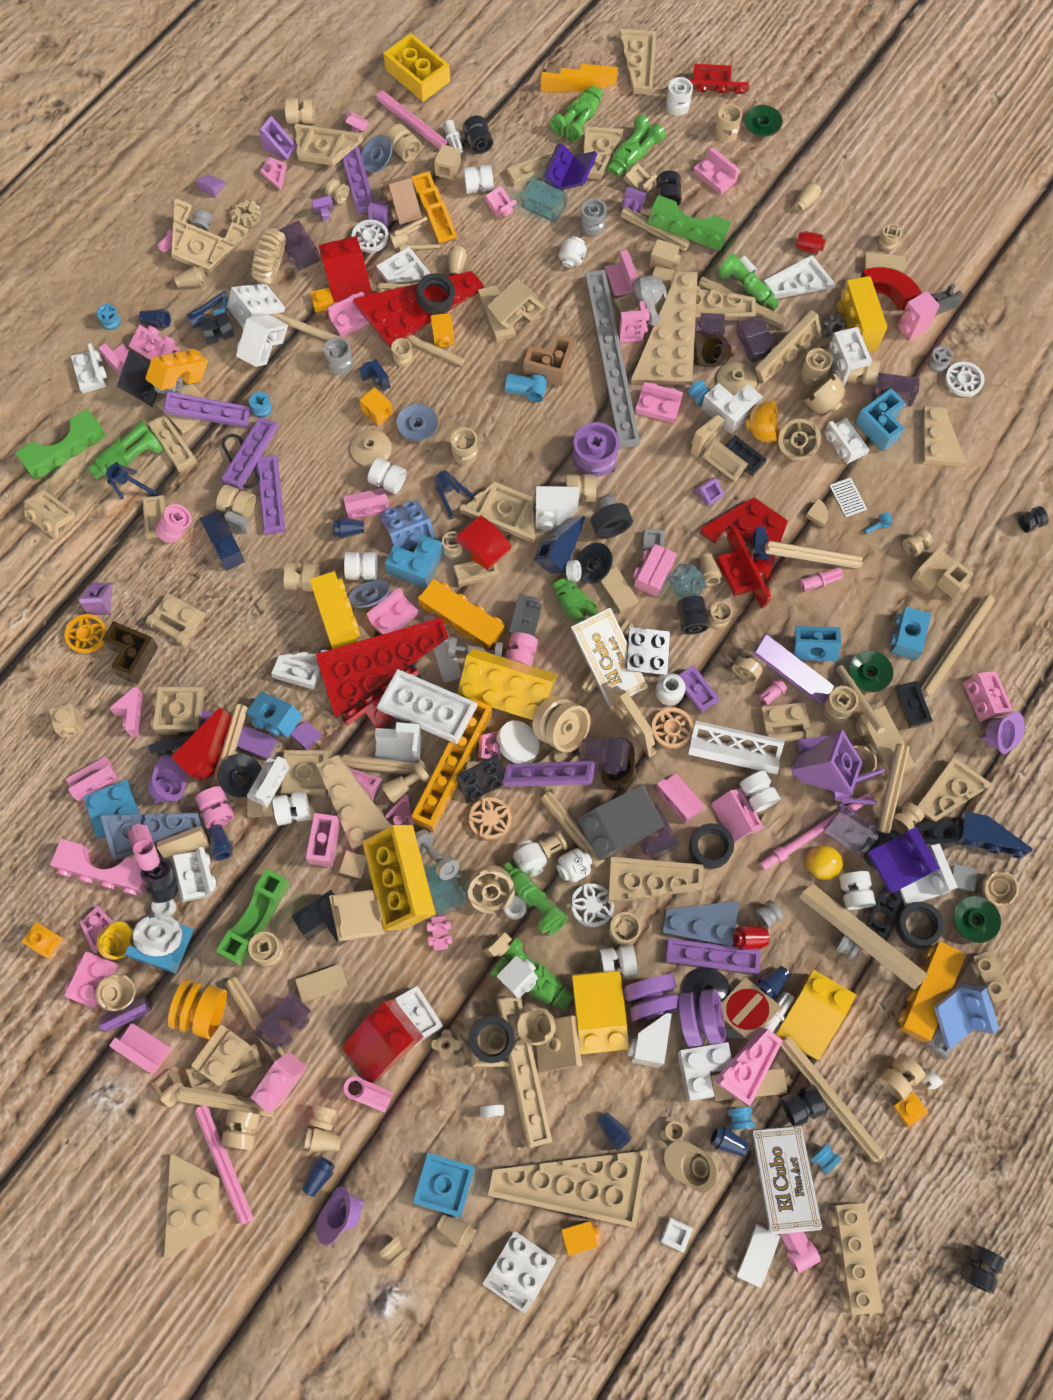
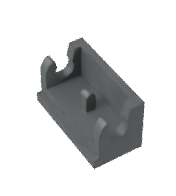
M955 284L949 285L946 291L932 296L940 305L935 316L957 308L963 293L959 290L954 294Z
M519 593L509 630V640L511 634L515 632L526 633L535 637L542 604L539 603L540 599Z

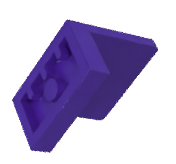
M563 143L557 144L543 177L556 191L582 186L587 181L597 153L592 151L574 156Z
M916 827L868 852L870 859L890 893H894L940 869Z

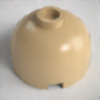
M835 373L829 376L830 379L827 382L825 380L822 381L807 395L808 398L803 400L813 412L824 414L831 410L834 413L842 406L840 401L844 397L845 389Z
M797 418L783 426L779 433L778 443L781 451L792 460L802 461L810 458L818 451L821 445V433L814 422L806 418Z
M495 865L482 866L475 870L470 876L467 886L468 896L473 907L480 912L489 914L495 913V910L501 908L502 910L506 909L512 902L515 894L513 880L508 872L502 867Z

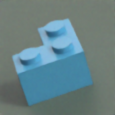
M891 388L863 408L855 422L883 452L899 440L904 430V427L895 418L899 416L905 401Z
M422 535L414 553L394 545L385 562L387 574L426 589L443 555L442 542Z

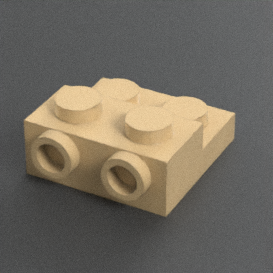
M158 687L157 694L153 698L155 715L151 717V728L157 735H180V732H196L201 727L204 700L203 687Z
M990 950L974 956L975 962L971 963L976 977H982L985 983L983 987H987L993 1004L1013 997L993 951Z

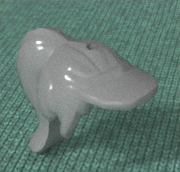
M654 275L639 277L633 284L634 301L638 306L639 301H644L645 308L649 310V321H647V324L653 326L661 320V317L656 312L655 304L658 303L663 294L665 298L667 297V291L662 282L663 279L657 278Z

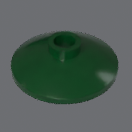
M768 105L754 106L745 115L747 129L757 136H772L782 127L783 119L780 112Z
M868 650L860 652L852 659L849 665V675L857 687L866 692L882 691L889 686L893 679L894 672L891 662L886 656L877 651ZM866 672H871L873 677L866 675Z
M980 896L967 897L959 902L954 910L953 919L955 927L960 935L968 941L974 943L988 942L1000 930V913L996 906L986 898ZM972 917L978 920L977 925L971 922Z

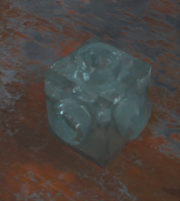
M680 563L667 578L673 586L675 594L681 598L698 596L707 584L702 578V573L694 565Z

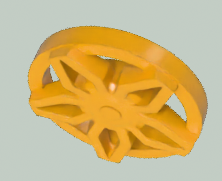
M83 614L73 618L68 623L64 637L67 645L73 651L79 654H88L102 648L104 644L102 639L107 629L103 621L97 616ZM88 619L95 620L98 623L91 625ZM77 622H79V625H78L79 627H78V629H77V628L72 629V627H73ZM102 632V636L99 639V637L96 635H99ZM70 638L76 640L75 646L71 644ZM95 639L98 643H92V640Z

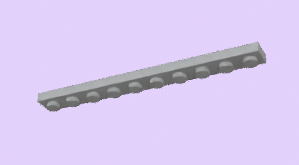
M605 270L586 272L585 279L615 432L619 437V449L639 446L640 440Z

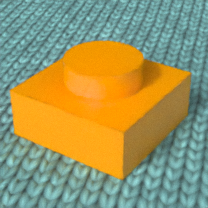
M329 287L310 292L315 312L325 311L334 304Z
M911 1092L904 1101L900 1100L892 1106L906 1127H910L929 1113L914 1092Z

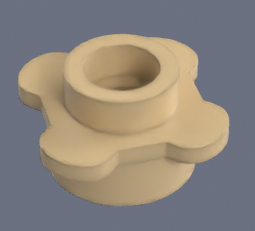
M444 1030L442 1036L432 1042V1048L438 1050L443 1060L450 1059L451 1054L461 1047L460 1042L451 1036L449 1030Z
M668 1117L665 1120V1129L660 1133L661 1139L664 1141L669 1140L673 1143L675 1141H683V1137L689 1129L688 1125L675 1121L674 1117ZM673 1129H675V1130L677 1131L676 1134H673V1133H672V1130H673Z

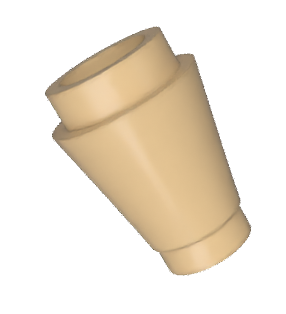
M809 182V184H805L794 203L795 209L799 212H803L820 197L821 189L816 183Z
M453 246L448 252L449 276L462 273L467 259L466 250L463 247Z
M194 266L175 276V282L178 288L202 286V283H206V276L202 267Z
M703 554L700 557L701 581L705 586L712 587L721 582L722 574L712 554Z
M314 1127V1129L308 1128L304 1148L310 1149L309 1152H339L342 1136L318 1127Z
M446 1215L441 1217L437 1225V1229L459 1248L462 1246L467 1249L476 1233V1229L472 1228V1224L449 1216L447 1217Z

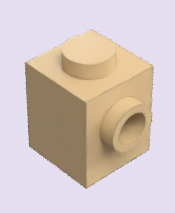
M442 144L434 162L436 176L454 180L461 164L460 149Z
M657 239L651 253L649 267L655 268L657 265L672 270L674 266L678 267L681 260V255H679L680 246Z
M956 561L942 575L936 586L953 599L958 593L962 595L970 587L968 581L974 574L960 562Z
M72 703L50 709L54 731L61 738L72 737L84 732L80 712Z

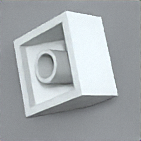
M536 486L535 529L543 531L557 529L578 511L579 487Z
M666 1013L639 1032L630 1041L628 1056H632L631 1063L660 1068L664 1064L671 1014Z

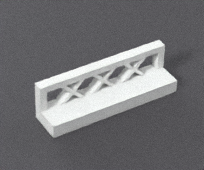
M695 721L688 754L777 774L784 740ZM698 729L709 731L711 736L707 738L697 737ZM729 735L733 741L724 743L719 737ZM752 740L755 746L746 748L741 742ZM767 745L778 746L776 754L766 752L763 747Z

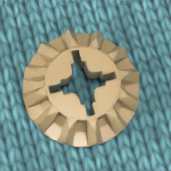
M247 199L245 202L238 200L237 205H232V210L229 211L232 222L243 227H251L258 223L261 218L259 205H256L254 201L249 202ZM247 210L249 211L248 214H247V213H244V214L242 215V212H241V211H243V212H246Z

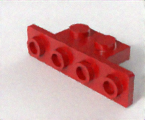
M694 63L693 79H688L691 81L693 89H697V92L715 90L716 93L734 91L735 94H744L750 88V82L731 81L732 65Z
M734 526L727 534V540L733 552L718 556L716 561L733 596L753 591L761 609L765 608L772 599L770 589L766 587L762 579V573L756 567L751 551L747 549L743 534L739 532L737 526Z
M413 667L402 670L415 677L419 674L418 670ZM391 680L384 683L380 687L381 690L376 694L371 693L362 700L363 703L361 705L349 708L344 713L345 716L341 718L342 721L349 725L366 713L375 728L381 729L396 718L377 709V705Z

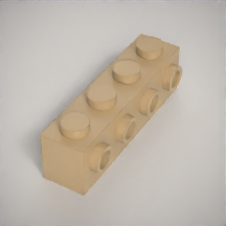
M867 1203L831 1205L832 1211H829V1222L831 1227H834L836 1237L832 1239L833 1250L835 1254H838L839 1258L836 1272L839 1281H842L843 1292L840 1293L841 1306L850 1315L883 1313Z

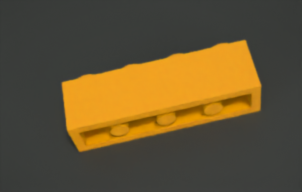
M433 579L418 598L420 608L436 618L442 617L447 626L479 647H484L485 650H492L496 642L505 634L503 622L498 617H491L481 606L477 604L474 606L468 602V599L463 594H456L442 581L439 583Z
M941 941L928 947L924 956L927 961L924 967H920L928 976L915 990L911 988L907 996L909 1001L907 1009H903L898 1017V1022L900 1023L899 1031L923 1043L931 1041L938 1025L934 1006L951 993L966 957L965 953Z

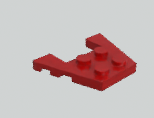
M753 497L702 527L700 534L715 544L727 529L730 530L732 527L737 526L739 532L743 534L744 540L752 545L753 530L760 526L766 527L765 533H768V541L781 543L788 520ZM776 555L770 557V560L758 559L755 562L756 567L762 573V578L765 580L769 578Z

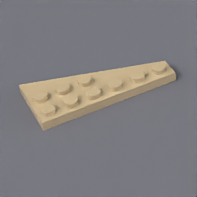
M677 272L659 316L661 320L654 325L632 376L631 384L647 382L668 385H692L698 272Z
M649 1150L495 1169L492 1172L488 1196L636 1228Z

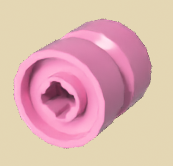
M178 504L169 505L156 522L155 532L157 536L165 542H177L191 523L189 511Z
M512 633L508 643L510 650H507L505 658L532 666L534 661L532 655L536 653L538 639L526 633Z
M220 786L206 789L195 797L199 810L204 812L202 818L208 829L213 825H226L234 819L235 816L230 804H226L228 801L226 793Z

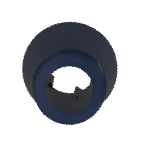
M165 309L140 311L139 321L164 329L170 326L171 315Z
M346 518L333 520L334 537L341 539L364 533V521Z
M219 824L211 826L209 828L210 855L217 861L228 859L232 856L233 847L223 826Z
M780 966L759 979L756 986L770 998H776L790 977V973L785 967Z
M606 1112L597 1120L611 1148L615 1147L619 1151L631 1141L630 1130L610 1115L609 1112Z
M717 1126L710 1139V1144L714 1146L715 1150L742 1157L746 1155L749 1148L748 1142L725 1126Z
M318 1156L316 1160H313L302 1187L303 1192L314 1197L334 1174L335 1165L322 1156Z

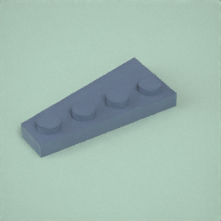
M199 812L101 815L113 860L134 855L128 831L133 825L139 823L148 826L155 848H157L158 841L201 826L204 831Z

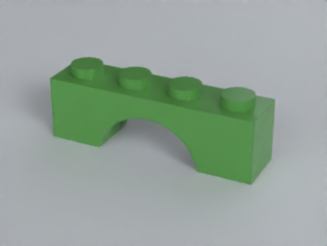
M658 195L647 224L721 251L731 221L714 215L706 219L690 217L678 208L676 201Z
M87 408L70 419V431L61 442L55 445L44 446L33 441L15 453L33 479L36 480L45 476L54 468L63 465L72 457L81 454L93 444L99 443L106 435Z
M266 868L254 888L253 897L240 921L232 929L228 930L216 950L218 954L242 967L249 955L248 944L250 939L255 934L263 932L291 886L287 879Z

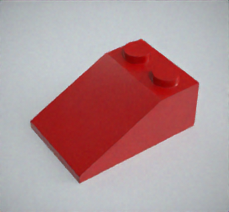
M357 236L318 245L334 303H339L351 295L363 292L365 296L373 294Z
M219 707L171 758L191 777L200 781L209 779L214 774V768L218 764L231 715Z
M393 999L384 1001L377 1007L341 1048L364 1078L374 1084L424 1036Z

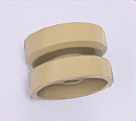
M560 695L551 696L541 703L534 715L533 733L537 739L564 753L571 752L585 741L589 733L591 721L590 715L585 708Z

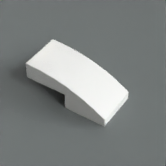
M756 1223L748 1241L746 1253L737 1271L738 1278L761 1288L774 1256L780 1234L770 1235L769 1229Z

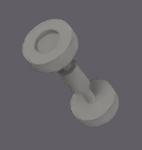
M450 637L448 658L455 659L456 650L466 651L468 654L472 648L502 657L503 643L496 642L495 651L485 650L484 647L457 646V637Z
M421 830L415 833L420 853L426 851L429 857L435 863H438L436 874L442 880L453 878L459 870V863L451 856L443 858L434 847H431L433 837L428 831Z

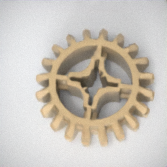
M266 228L262 232L252 262L251 274L253 279L266 284L273 282L285 250L286 239L284 233L273 228Z

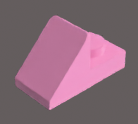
M133 687L110 707L115 716H124L123 728L131 737H140L144 695L138 687Z

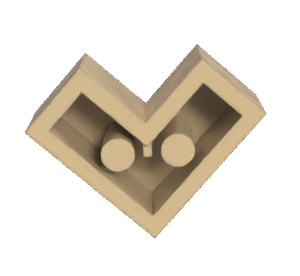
M518 278L508 283L506 288L499 295H496L488 305V308L498 321L508 329L523 315L532 321L546 308L536 294Z

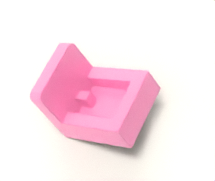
M502 186L484 197L496 218L501 215L506 217L514 211L513 207L517 203L515 200L511 201Z

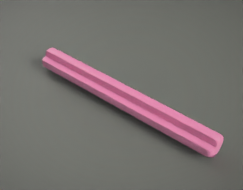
M381 90L377 93V101L439 150L442 144L447 145V140L385 91Z
M200 1106L195 1109L196 1117L237 1219L241 1225L246 1224L253 1219V1215L225 1146H221L222 1139L208 1106Z

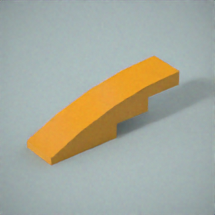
M580 64V70L561 68L560 74L542 72L541 92H581L592 85L598 88L615 85L618 67Z
M430 172L412 176L411 179L416 195L438 244L457 239L446 205L440 197L437 186L434 185Z

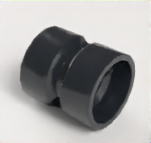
M480 115L468 118L462 127L470 150L474 154L486 153L492 148L494 141L485 118Z
M670 170L661 172L656 178V198L660 195L676 201L677 206H679L682 201L680 174Z
M226 311L215 314L213 319L210 316L199 319L207 345L218 343L220 338L228 340L235 337Z
M688 596L677 602L678 615L682 617L680 618V626L683 634L694 635L709 629L708 616L704 615L706 612L705 599L702 596Z
M159 859L160 862L156 868L149 871L141 869L140 875L149 899L156 903H165L176 896L178 885L170 863L165 859Z
M813 1084L800 1089L799 1094L793 1092L781 1097L784 1112L794 1128L807 1123L809 1117L814 1120L827 1114L823 1098Z
M973 1244L968 1257L971 1264L965 1266L961 1279L993 1295L998 1283L996 1274L1002 1272L1006 1259L984 1247ZM980 1263L989 1266V1270L986 1271L980 1268Z

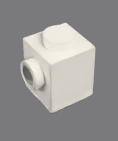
M517 955L496 976L518 999L525 992H529L535 986L538 979L537 975L533 972L536 967L528 959L525 958L522 961Z

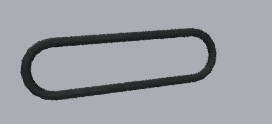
M229 434L222 440V447L230 463L232 458L225 446V441L230 437H236L242 445L241 437L236 434ZM256 467L253 470L257 476V482L250 486L244 484V488L251 489L260 483L261 479Z

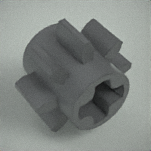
M828 314V318L825 321H821L823 323L821 331L822 333H827L826 338L831 339L835 332L844 330V325L847 322L841 320V315L836 314L834 318Z

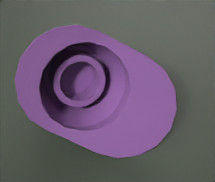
M1012 712L1004 718L990 721L986 732L981 736V740L986 741L989 747L999 750L1002 754L1008 753V751L1020 743L1025 730L1023 716L1019 712Z
M165 755L158 759L152 777L148 782V791L154 798L153 803L155 804L177 801L182 798L188 773L171 758V755Z
M340 1186L336 1188L318 1216L316 1223L318 1241L323 1245H330L339 1237L342 1231L356 1227L364 1206V1200L349 1194L345 1187Z

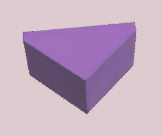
M272 116L260 127L259 134L263 149L287 160L297 148L295 142Z
M112 583L89 584L79 598V602L87 614L110 615Z

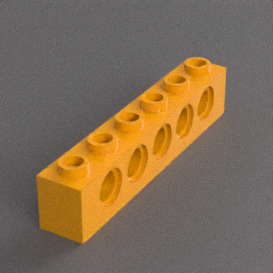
M473 698L471 700L478 705L458 744L449 741L411 816L413 824L433 833L459 784L456 775L465 771L479 743V737L483 735L492 717V706Z

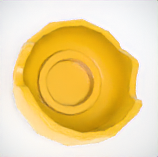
M815 846L805 856V868L816 879L832 880L840 874L843 868L842 856L831 846Z
M121 921L103 927L97 936V949L104 958L111 960L125 957L128 946L133 947L131 943L133 929L127 923Z

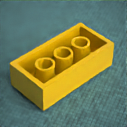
M472 648L466 656L457 694L469 700L471 698L492 706V708L533 720L541 703L552 696L557 674Z
M392 825L364 840L362 843L376 900H379L383 930H404L436 915L413 825Z

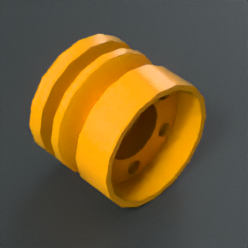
M187 978L184 979L173 997L168 1015V1027L175 1030L180 1028V1031L186 1033L192 1026L193 1035L211 1039L222 1020L227 1001V991L209 985L203 992V984L201 982L194 984V981Z

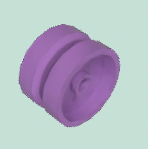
M594 422L582 426L576 432L573 441L572 457L578 471L585 475H596V477H599L613 470L617 463L620 445L619 437L615 430L607 424Z
M673 974L652 977L623 988L627 1002H640L629 1009L632 1022L658 1019L666 1013L670 1014L679 1010L680 996L676 994L664 995L676 988Z
M702 990L699 998L694 992L682 993L679 997V1012L683 1034L688 1046H703L706 1038L710 1044L724 1043L726 1039L725 1021L717 990Z

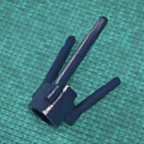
M227 291L221 292L198 309L187 314L194 329L199 327L202 331L199 319L205 318L204 312L223 300V296L227 294Z
M115 462L107 469L106 474L109 478L107 483L113 487L121 500L124 499V496L116 484L121 485L128 481L154 496L157 495V492L128 475V472L137 474L136 470L123 466L118 462Z
M443 470L436 475L435 482L437 486L435 489L440 494L450 519H453L454 516L444 491L451 492L454 489L458 494H461L463 491L473 500L475 495L458 482L447 470Z

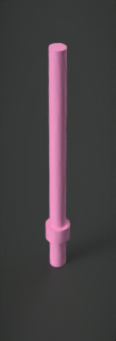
M867 792L858 799L873 800L874 797L870 792ZM850 803L786 846H780L772 851L771 856L759 863L761 869L765 871L775 863L783 862L788 858L789 854L866 804Z

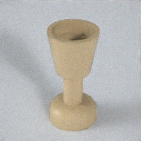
M422 760L415 763V772L405 778L401 776L382 784L386 795L393 803L400 799L410 789L409 786L417 780L430 781L432 774Z

